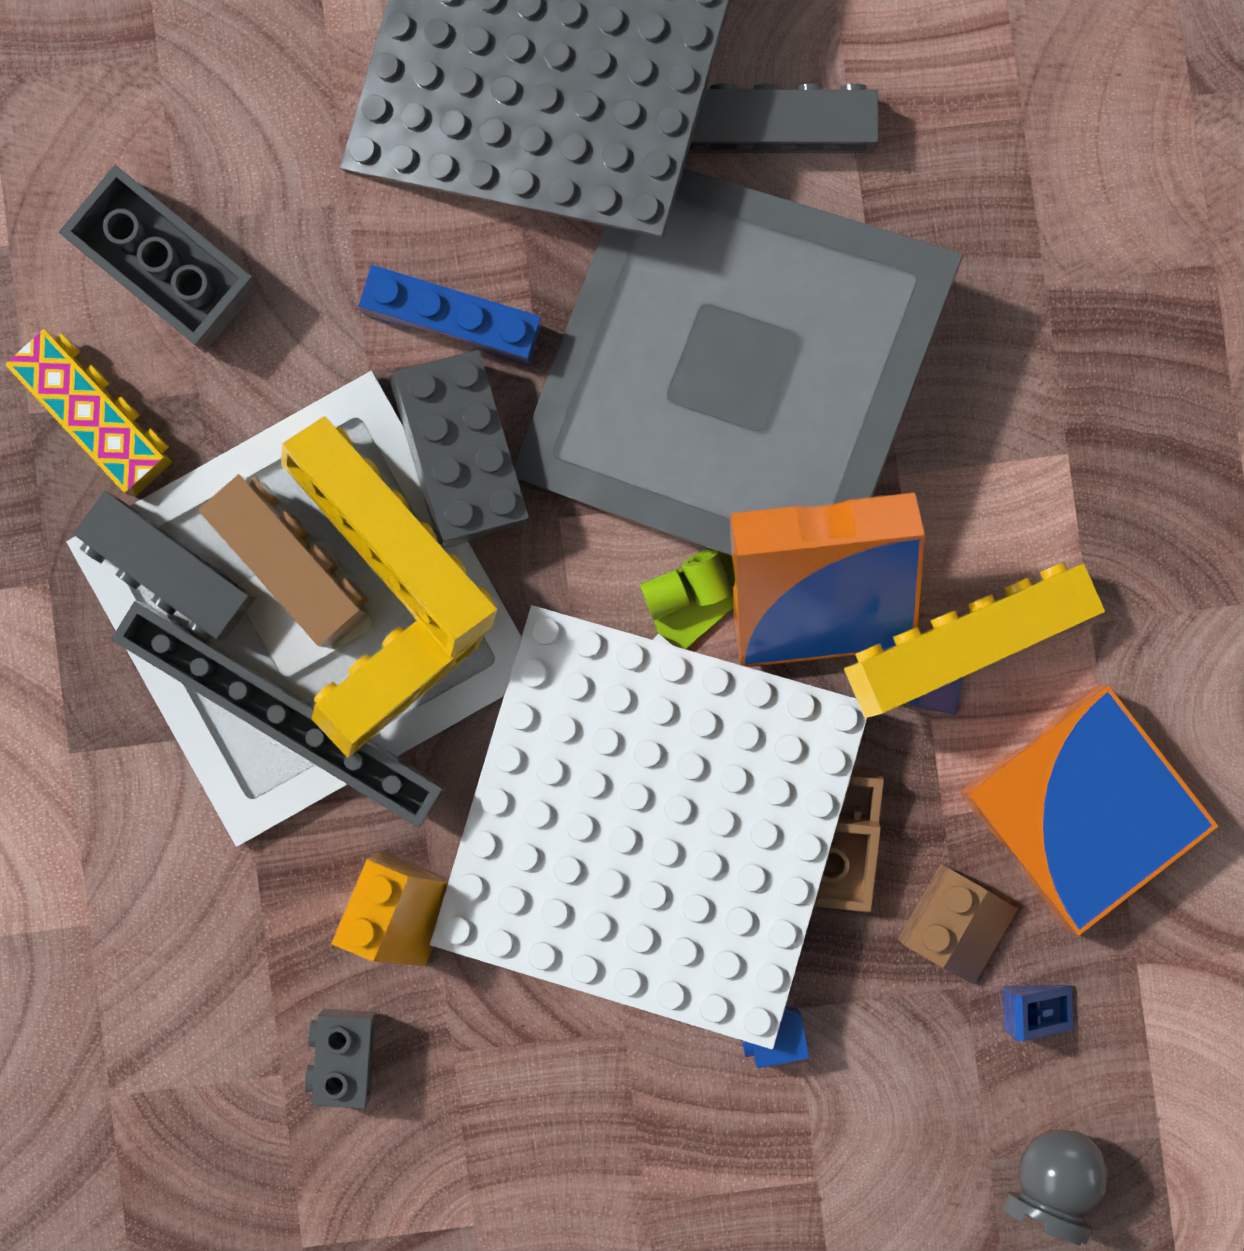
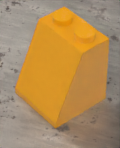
M378 851L366 860L331 944L372 962L426 966L434 947L430 945L449 880L387 853Z

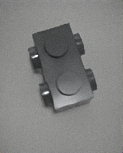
M323 1009L318 1015L317 1020H311L308 1045L315 1048L314 1065H308L305 1078V1091L312 1092L311 1106L365 1109L371 1098L377 1012ZM337 1032L342 1033L346 1039L340 1038ZM334 1077L339 1078L342 1083L337 1082Z

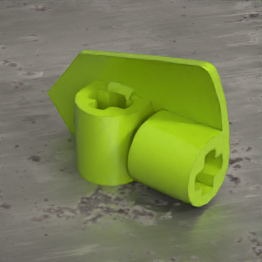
M708 548L685 559L682 562V567L639 584L657 632L670 644L682 649L688 648L734 608L733 587L736 579L732 556Z

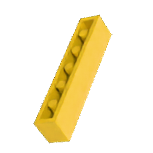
M323 416L282 443L281 465L450 658L492 628L497 609L490 593L482 586L477 587L470 580L460 559L454 554L448 555L438 544V539L433 529L426 522H419L409 511L408 503L403 495L395 489L390 490L382 481L376 465L369 458L363 459L353 448V443L343 428L340 426L335 428L327 417Z
M1061 562L1041 571L1040 574L1043 580L1031 584L1029 578H1025L1005 587L1004 590L1007 596L995 601L993 595L989 594L968 603L970 612L958 617L956 611L953 610L930 620L933 629L921 634L919 628L915 627L894 636L893 639L896 645L883 651L879 643L856 653L855 656L858 662L844 668V671L864 717L868 718L883 714L1104 613L1105 610L1085 564L1067 569L1065 562Z

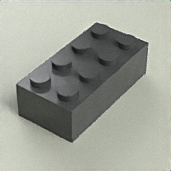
M117 165L112 167L58 232L204 353L210 349L260 289V285L252 276Z
M480 350L393 371L391 380L392 390L438 544L444 549L522 528L529 517Z

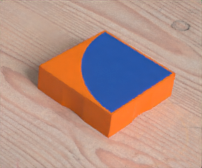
M915 493L853 499L826 506H791L730 513L731 550L736 579L733 587L734 628L741 666L754 667L851 656L879 643L884 651L896 645L893 639L894 636L918 627L925 533Z
M1096 685L1048 722L1040 734L1030 743L1015 752L1007 754L960 791L961 795L996 840L1003 844L1017 858L1027 875L1028 881L1066 930L1077 936L1081 935L1219 827L1109 685Z

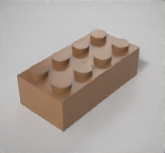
M238 474L201 506L198 511L318 647L331 649L370 614L363 606L368 601L367 597L352 581L349 582L346 578L341 581L334 572L339 566L322 547L319 548L316 544L311 547L305 541V538L310 533L294 515H290L286 511L281 513L275 507L281 500L267 484L261 483L256 477L250 481Z

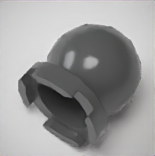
M1049 1130L1032 1139L1021 1156L1018 1176L1023 1190L1019 1193L1009 1191L1002 1210L1020 1222H1023L1025 1215L1044 1222L1045 1226L1042 1232L1076 1245L1081 1246V1243L1087 1245L1093 1227L1084 1222L1083 1216L1096 1209L1106 1193L1109 1170L1102 1152L1091 1139L1076 1131Z

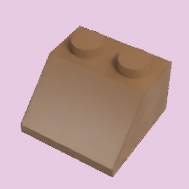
M941 864L898 940L904 946L975 985L1018 908Z

